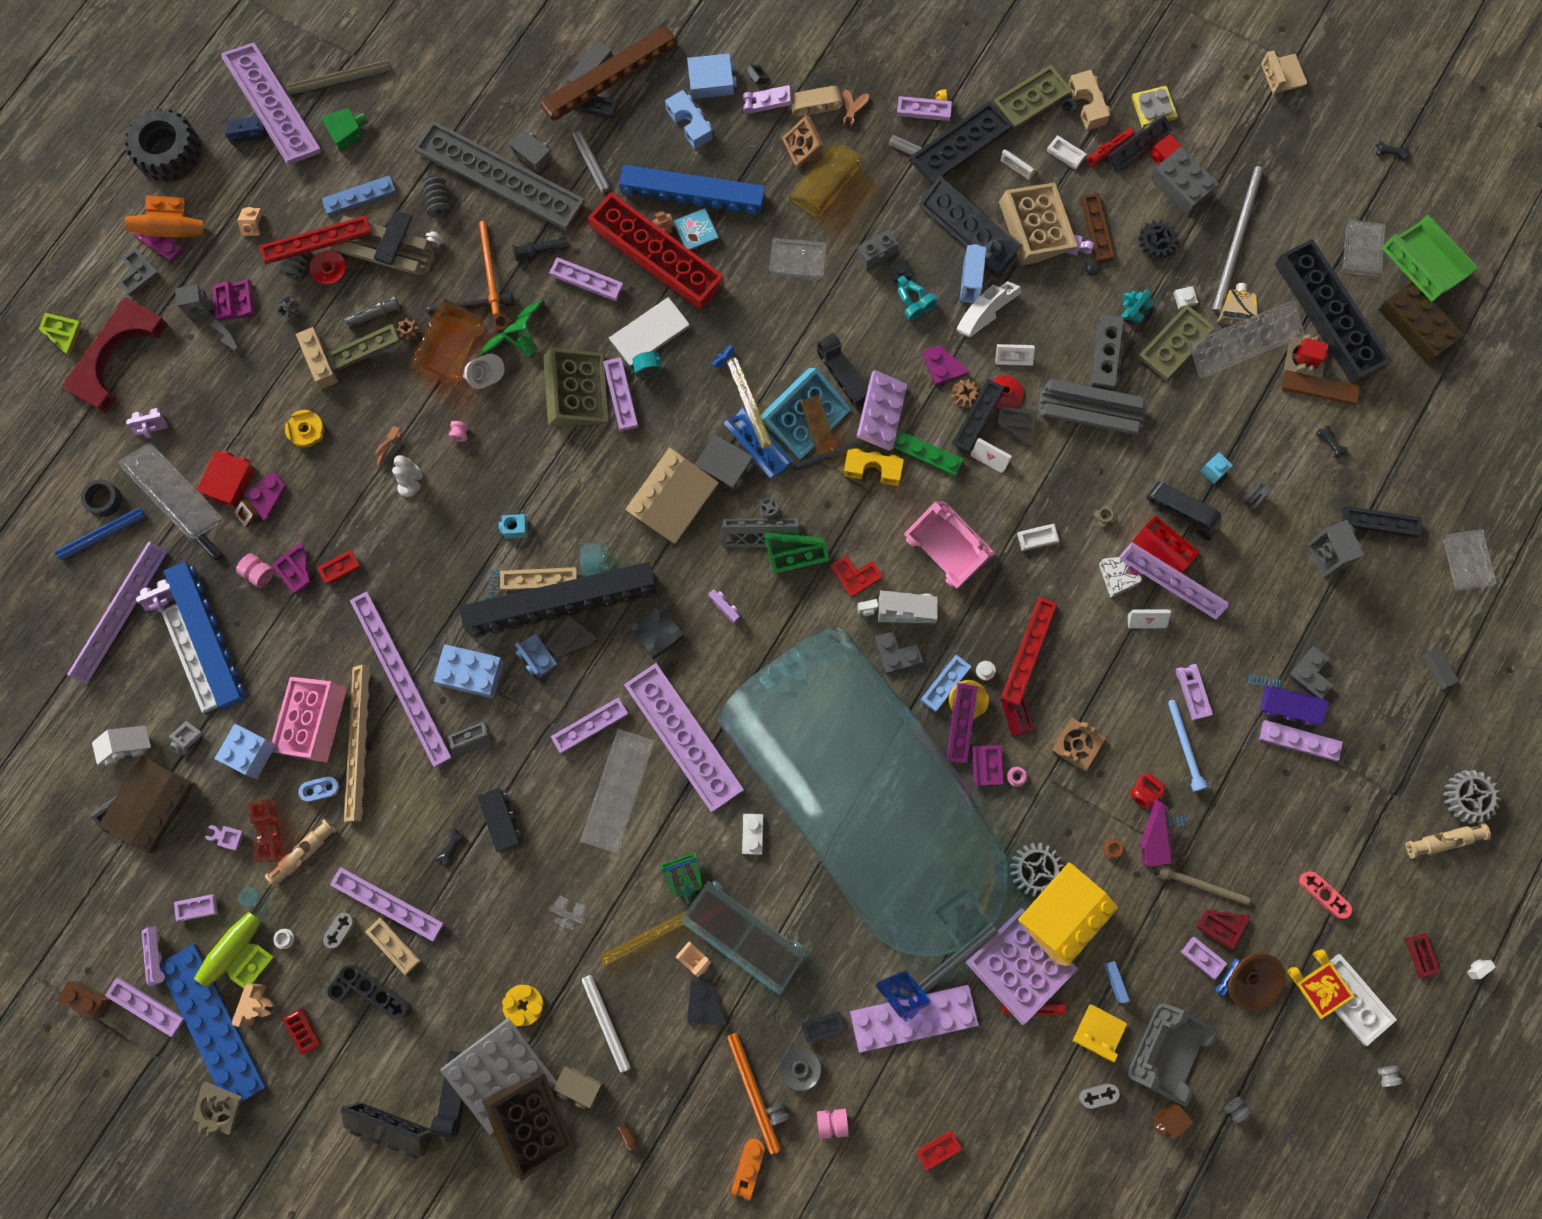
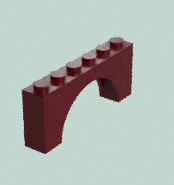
M125 297L119 303L114 314L107 320L104 328L97 334L92 345L86 349L82 359L76 363L72 373L65 379L62 388L106 414L116 400L107 391L103 380L104 366L109 355L119 344L136 336H151L159 339L168 323L159 315Z

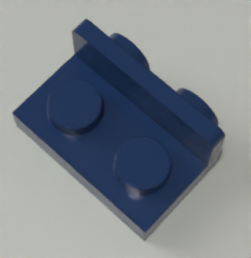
M258 116L226 121L227 131H225V136L230 143H241L249 140L256 141L266 138L265 127Z

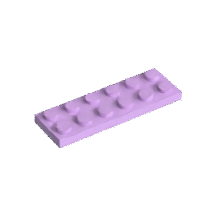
M969 985L850 1011L859 1053L978 1026Z

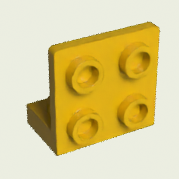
M1090 1004L1073 1038V1042L1109 1061L1115 1062L1118 1054L1114 1052L1127 1023Z

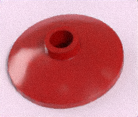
M325 250L316 254L311 260L310 274L318 283L333 284L344 276L346 262L338 252Z
M999 376L992 380L1004 386V389L1009 390V393L1002 392L994 408L1000 411L1016 409L1024 397L1021 383L1010 376Z

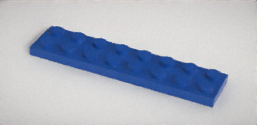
M192 944L160 963V971L164 973V980L216 1086L241 1096L242 1103L267 1088V1085L238 1027L232 1025L233 1017L215 981L206 988L194 979L204 959L197 945Z

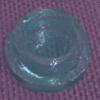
M251 887L244 888L239 894V903L247 908L255 906L259 901L258 891Z

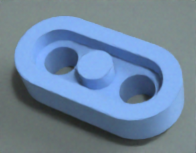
M332 777L308 781L300 786L299 796L307 802L333 797L338 793L340 785ZM332 784L333 788L328 791L327 786ZM313 789V794L309 796L308 791Z

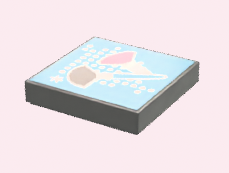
M706 208L673 220L674 228L682 245L692 252L720 241Z

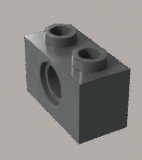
M887 230L858 246L857 258L867 271L897 254L898 242L890 230Z
M197 284L175 288L177 306L190 320L213 316V301L211 298H208L206 292L202 291Z

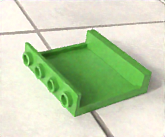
M1428 214L1419 223L1405 232L1392 236L1381 247L1431 302L1465 280L1478 268Z

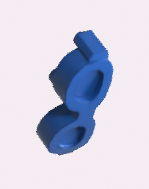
M729 345L724 354L718 353V358L711 365L715 368L725 367L726 360H731L734 357L733 346Z

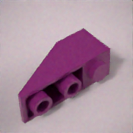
M1155 801L1140 841L1142 863L1148 867L1171 863V857H1173V849L1169 845L1168 840L1171 832L1169 826L1166 825L1168 810L1160 801Z

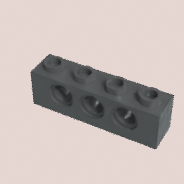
M1101 314L1098 320L1090 387L1113 391L1114 387L1118 386L1119 376H1117V369L1119 370L1121 366L1119 352H1122L1124 344L1121 341V335L1124 336L1126 325L1123 324L1124 317ZM1107 335H1112L1114 339L1108 338ZM1105 351L1110 352L1112 356L1106 355ZM1106 368L1110 373H1105L1102 369Z

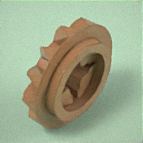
M961 379L952 388V399L958 406L970 408L977 399L981 388L970 379ZM964 387L967 391H972L969 394V398L966 396V394L962 395V393L964 392Z

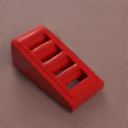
M304 1008L298 1009L282 1018L301 1055L321 1045ZM299 1017L300 1021L293 1024L292 1020ZM302 1024L304 1025L303 1029L296 1031L295 1028L301 1026ZM305 1032H308L309 1035L300 1039V1035H302ZM312 1039V1043L308 1044L305 1047L303 1046L302 1043Z

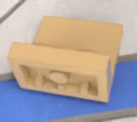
M1274 50L1267 52L1261 65L1273 94L1306 86L1307 81L1296 54L1279 58Z

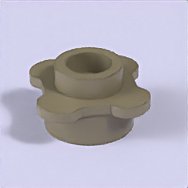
M1104 506L1093 514L1098 519L1100 527H1105L1106 524L1113 523L1116 520V516L1109 506Z

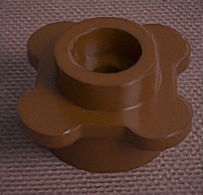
M503 315L495 317L494 326L492 327L495 333H504V330L512 323V319Z

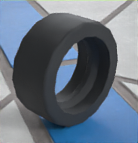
M102 479L88 483L81 493L83 507L98 517H107L114 514L122 502L119 489ZM104 488L110 490L111 498L106 506L102 508L92 506L93 495L98 490Z

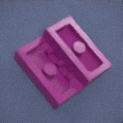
M245 279L233 284L226 281L212 286L216 320H231L255 315L251 280Z

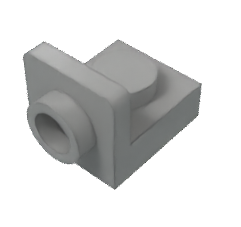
M185 721L169 736L171 750L186 756L188 754L187 748L201 736V731Z

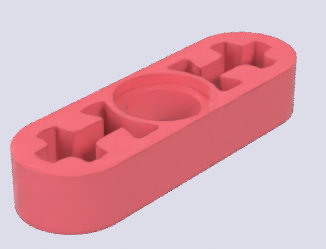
M1305 872L1300 876L1299 882L1301 887L1334 917L1342 919L1351 915L1352 907L1350 903L1317 873ZM1306 877H1308V878H1309V877H1313L1312 882H1313L1316 886H1318V885H1320V884H1321L1322 886L1319 887V888H1316L1313 884L1307 885L1308 880L1306 879ZM1323 889L1330 892L1331 896L1328 901H1324L1321 898L1320 894ZM1335 901L1338 906L1343 905L1345 913H1338L1339 908L1335 904L1331 906L1329 904Z

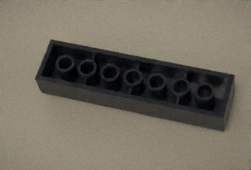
M1311 239L1280 255L1275 266L1324 342L1328 344L1329 350L1351 384L1354 385L1384 370L1392 362V359L1315 241Z

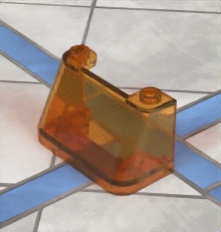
M445 298L434 312L408 368L451 386L458 384L462 377V374H460L461 365L474 338L477 335L481 336L485 329L483 323L485 320Z

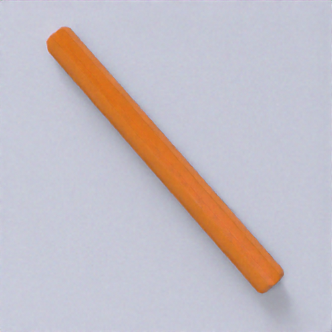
M733 1033L727 1039L771 1155L780 1152L779 1143L771 1126L769 1116L766 1113V1108L737 1033Z

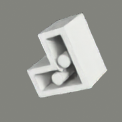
M146 725L109 729L92 742L97 765L105 764V766L115 765L118 763L117 761L125 756L140 757L151 748Z

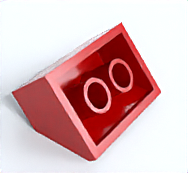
M1156 515L1132 540V543L1180 573L1188 567L1200 552Z

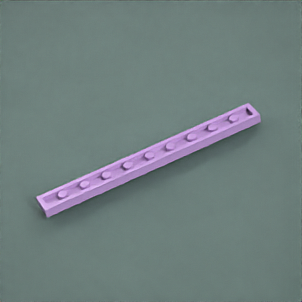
M365 592L351 599L350 602L433 767L436 768L453 759L370 594Z

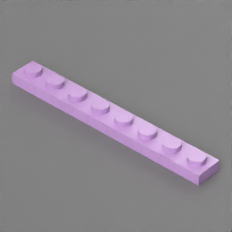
M148 541L69 670L68 676L85 684L89 682L137 603L136 597L140 596V590L146 588L168 551Z

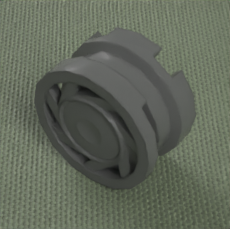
M1258 479L1242 500L1249 502L1250 506L1255 509L1271 490V487L1265 486L1263 481Z

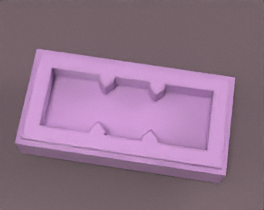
M216 894L174 902L176 922L218 914Z

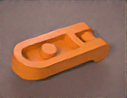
M752 1138L746 1142L730 1195H740L745 1200L750 1201L765 1150L761 1140ZM741 1180L749 1182L747 1188L739 1186Z

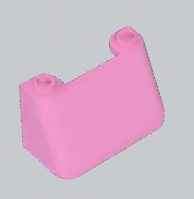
M935 501L904 533L907 537L906 541L912 547H921L946 572V582L952 588L962 586L995 555V552L944 501Z

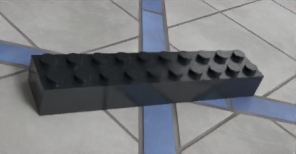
M646 562L461 605L459 609L465 631L470 636L479 638L485 636V633L488 632L500 633L506 628L518 629L527 623L531 625L539 624L541 620L548 618L549 620H556L565 614L568 616L577 615L582 610L594 611L599 606L611 607L615 606L617 602L624 601V603H628L638 597L650 598L654 596L653 594L657 593L650 563Z

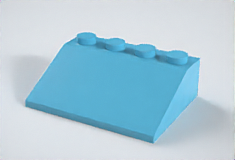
M808 368L757 419L798 460H801L851 408L817 368Z

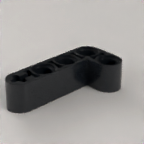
M832 333L817 342V353L850 403L856 408L865 402L868 388L841 351L842 345L835 333Z
M1157 481L1146 496V499L1154 506L1196 526L1197 534L1205 540L1210 541L1222 525V515L1218 510L1163 482Z
M357 965L344 966L327 990L328 997L333 1001L346 1000L355 990L394 1019L405 1018L411 1012V1005L407 1000ZM350 969L355 971V977L352 980L348 978ZM367 980L371 982V989L368 992L364 989V983ZM338 986H341L343 989L340 997L336 995V988ZM382 992H385L388 996L385 1003L380 1001ZM392 1003H393L394 1005H396V1006L402 1005L401 1010H402L403 1012H402V1013H397L399 1009H398L397 1007H395V1006H390V1005H391Z
M450 1051L446 1064L462 1052ZM445 1076L438 1114L432 1120L430 1134L432 1136L454 1138L459 1132L464 1101Z

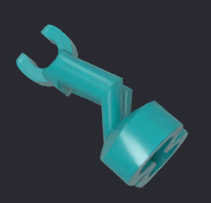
M904 276L898 278V293L903 302L908 306L905 310V317L910 322L938 304V299L933 293L925 295L924 288L912 280L908 282ZM911 290L919 294V301L913 303L908 296V292Z

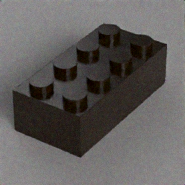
M1413 281L1387 299L1378 309L1426 364L1440 356L1464 336L1434 301L1431 302Z

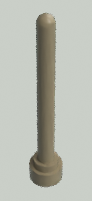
M1162 864L1158 867L1156 877L1162 880H1170L1172 878L1245 905L1251 904L1249 897L1173 871V868H1170L1168 864Z

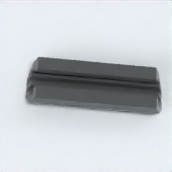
M1055 379L1049 380L1040 393L1037 409L1042 416L1140 435L1143 431L1146 416V401L1144 397Z

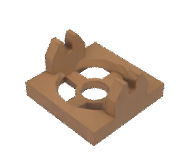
M805 115L782 137L797 168H801L806 162L818 161L816 157L823 156L820 149L824 144L810 116ZM803 136L804 144L800 147L798 141ZM813 137V145L809 150L807 146L808 140ZM802 149L805 155L800 156L796 151Z
M1071 718L1051 751L1086 772L1106 738L1098 734L1095 727H1090L1088 723H1080ZM1074 730H1082L1079 737L1072 738L1068 734ZM1088 734L1093 741V749L1086 746L1085 739ZM1064 740L1070 743V752L1065 750ZM1074 740H1081L1083 742L1082 750H1075L1073 748ZM1084 752L1089 756L1083 759H1079V757L1075 755L1077 753Z

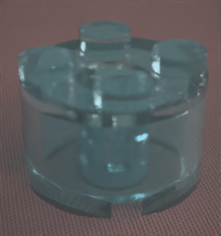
M580 543L581 577L607 572L608 566L607 563H604V561H607V545H603V543Z

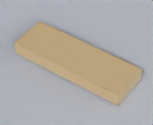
M379 918L366 931L367 935L405 976L421 962L417 955L382 918Z

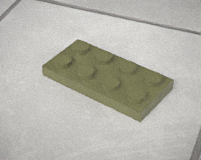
M1049 65L994 99L993 105L1013 124L1012 129L1014 130L1071 95L1072 90L1055 68Z
M1186 304L1141 352L1138 358L1167 381L1215 327Z

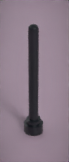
M512 291L504 292V294L500 295V304L502 306H514ZM489 298L431 306L426 311L428 314L491 305L489 304Z
M861 439L794 464V469L801 470L847 453L848 450L858 449L866 445H872L873 447L876 445Z

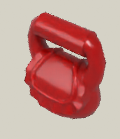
M1145 773L1139 777L1130 795L1141 807L1152 809L1155 801H1158L1164 795L1165 785L1152 774ZM1144 779L1160 790V792L1156 793L1147 784H1144Z

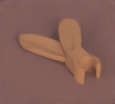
M844 90L843 102L847 111L843 120L844 126L846 121H851L850 127H853L854 115L867 104L869 94L861 95L854 102L851 93L848 90Z
M393 426L386 437L387 440L377 448L375 455L379 456L377 467H380L384 462L391 443L394 444L401 436L400 428Z

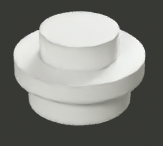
M426 233L425 238L432 243V247L439 248L443 244V239L439 233Z
M982 661L976 667V674L982 680H990L995 675V666L989 661Z
M289 929L277 931L274 936L276 947L280 949L291 947L295 939L293 932Z

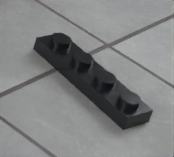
M1160 115L1107 155L1115 171L1121 170L1172 131L1166 115Z
M987 379L955 436L952 445L969 453L1001 396L1004 386Z
M1349 506L1343 508L1342 522L1347 520L1353 528L1417 538L1421 536L1422 517Z

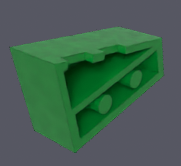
M763 532L773 573L830 561L827 545L822 537Z

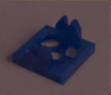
M907 970L878 981L876 984L877 989L905 1022L909 1018L913 1019L922 1008L929 1006L931 1000ZM896 987V992L892 993L891 991ZM903 988L907 990L909 996L903 995L900 989ZM913 992L916 995L917 1002L912 997ZM897 999L906 1000L910 1006L900 1004Z

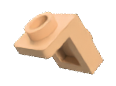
M247 207L242 209L237 221L243 236H259L258 223L262 216L260 208Z
M690 942L676 956L696 977L704 974L711 963Z

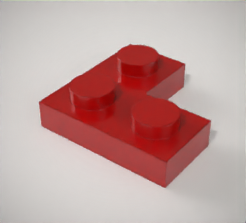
M846 555L830 565L851 598L883 579V575L873 561L856 570Z

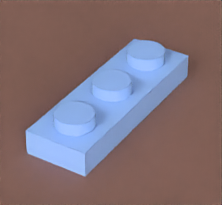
M955 655L920 701L936 712L950 695L955 684L961 681L971 666Z

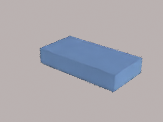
M1115 961L1104 963L1117 1002H1128L1129 998Z

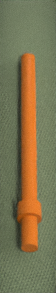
M480 221L479 225L490 292L488 296L489 304L492 306L493 316L498 317L500 316V297L496 289L486 221Z

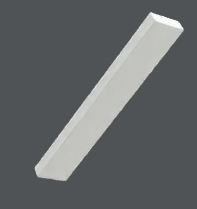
M177 604L168 607L162 612V615L201 712L207 713L217 708V704Z

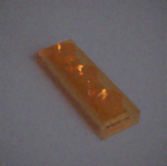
M820 395L801 400L800 402L816 453L820 455L836 449Z

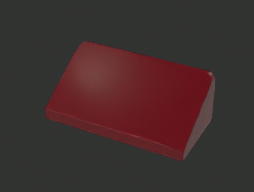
M1024 695L1019 707L1001 701L1012 737L1035 731Z

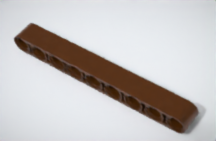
M666 26L659 28L543 99L540 104L541 109L552 121L560 119L671 51L677 45L678 39Z

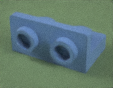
M536 633L521 644H515L518 648L515 651L521 661L523 659L527 661L529 665L526 668L532 676L536 674L538 678H541L558 666Z

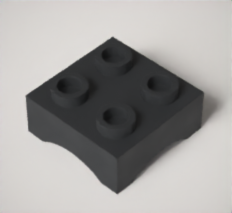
M661 604L647 616L630 626L632 632L653 660L685 638Z

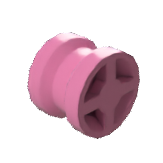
M452 421L450 424L452 429L448 437L455 441H467L468 436L466 432L469 430V425L460 421Z

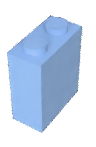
M729 53L687 58L692 99L734 95L733 87H737L736 76H732V72L735 71L734 60L730 61Z
M978 244L967 246L959 302L974 303L980 297L986 247Z

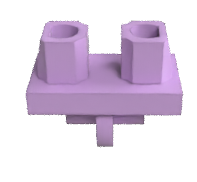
M158 408L151 409L149 415L145 416L140 412L133 413L132 419L127 420V425L132 429L135 436L144 434L146 438H152V432L168 428V424Z
M166 580L158 582V588L155 590L147 587L140 590V596L136 597V600L146 612L156 608L159 612L165 611L164 605L175 600Z

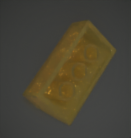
M831 145L789 196V199L818 218L859 168L861 155L847 145Z

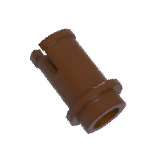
M628 1122L616 1129L625 1144L624 1149L627 1148L630 1151L639 1145L637 1142L639 1139L635 1138Z

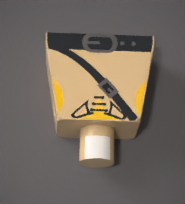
M1238 283L1236 290L1228 292L1217 323L1249 329L1255 326L1258 321L1256 294L1247 292V284Z

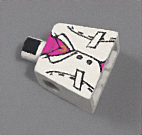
M1120 557L1105 558L1099 563L1110 598L1137 586L1142 581L1140 576L1142 573L1120 560Z

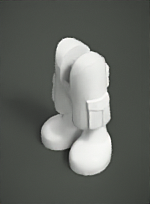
M401 455L396 456L394 459L395 467L392 469V472L399 484L398 492L404 497L414 496L421 488L420 483L415 480L422 479V472L409 458Z

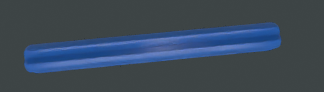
M137 508L61 547L55 553L60 560H63L143 519L145 514L142 509Z

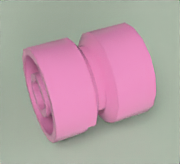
M249 553L240 560L236 572L245 579H249V582L257 588H262L271 580L274 569L268 564L262 563V560L253 553Z
M835 1109L833 1113H830L828 1110L817 1111L819 1139H829L834 1134L837 1138L848 1137L846 1109Z

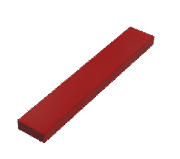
M362 216L260 245L259 248L263 262L267 265L371 235L372 232L367 217Z
M1042 597L1038 598L1000 698L1001 701L1019 707L1057 603Z

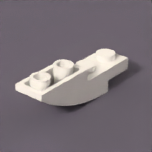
M1008 281L1000 287L992 285L971 305L960 321L957 331L969 337L974 335L996 318L995 312L1021 293L1020 286Z

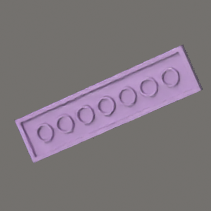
M253 42L221 53L223 61L287 165L320 154V147L256 44Z
M657 663L624 684L711 813L744 791Z

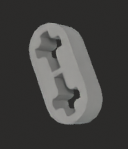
M340 913L335 918L323 938L326 947L334 949L339 948L355 925V918L352 914ZM348 917L347 921L349 922V925H348V926H347V925H344V926L340 929V927H341L342 924H343V922L341 921V919H342V918H345V919H346V918ZM339 932L336 936L337 943L330 944L332 941L330 936H335Z
M1105 1083L1083 1090L1080 1093L1079 1099L1084 1107L1089 1109L1116 1102L1119 1098V1090L1115 1085ZM1108 1087L1110 1090H1114L1111 1099L1108 1096L1101 1097L1102 1093L1107 1092ZM1087 1093L1092 1096H1098V1098L1092 1100V1104L1084 1100V1098H1087Z

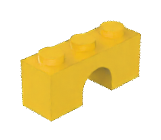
M860 449L848 450L843 477L862 480L863 472L867 468L874 467L881 473L880 483L899 486L904 459H900L896 455L883 456L878 452L866 453Z

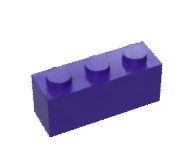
M1266 685L1260 708L1265 711L1264 714L1276 717L1277 714L1284 715V719L1290 721L1301 719L1304 720L1303 723L1315 726L1316 723L1323 724L1329 702L1324 698Z

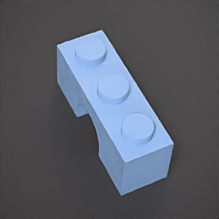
M684 90L665 100L666 110L675 123L683 119L691 121L690 124L684 127L685 137L694 150L712 140L713 128L708 121L704 120L702 111L699 108L696 109L690 95H686Z

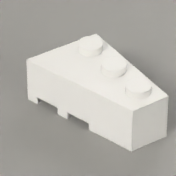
M880 591L878 622L936 623V596L932 594L918 595Z

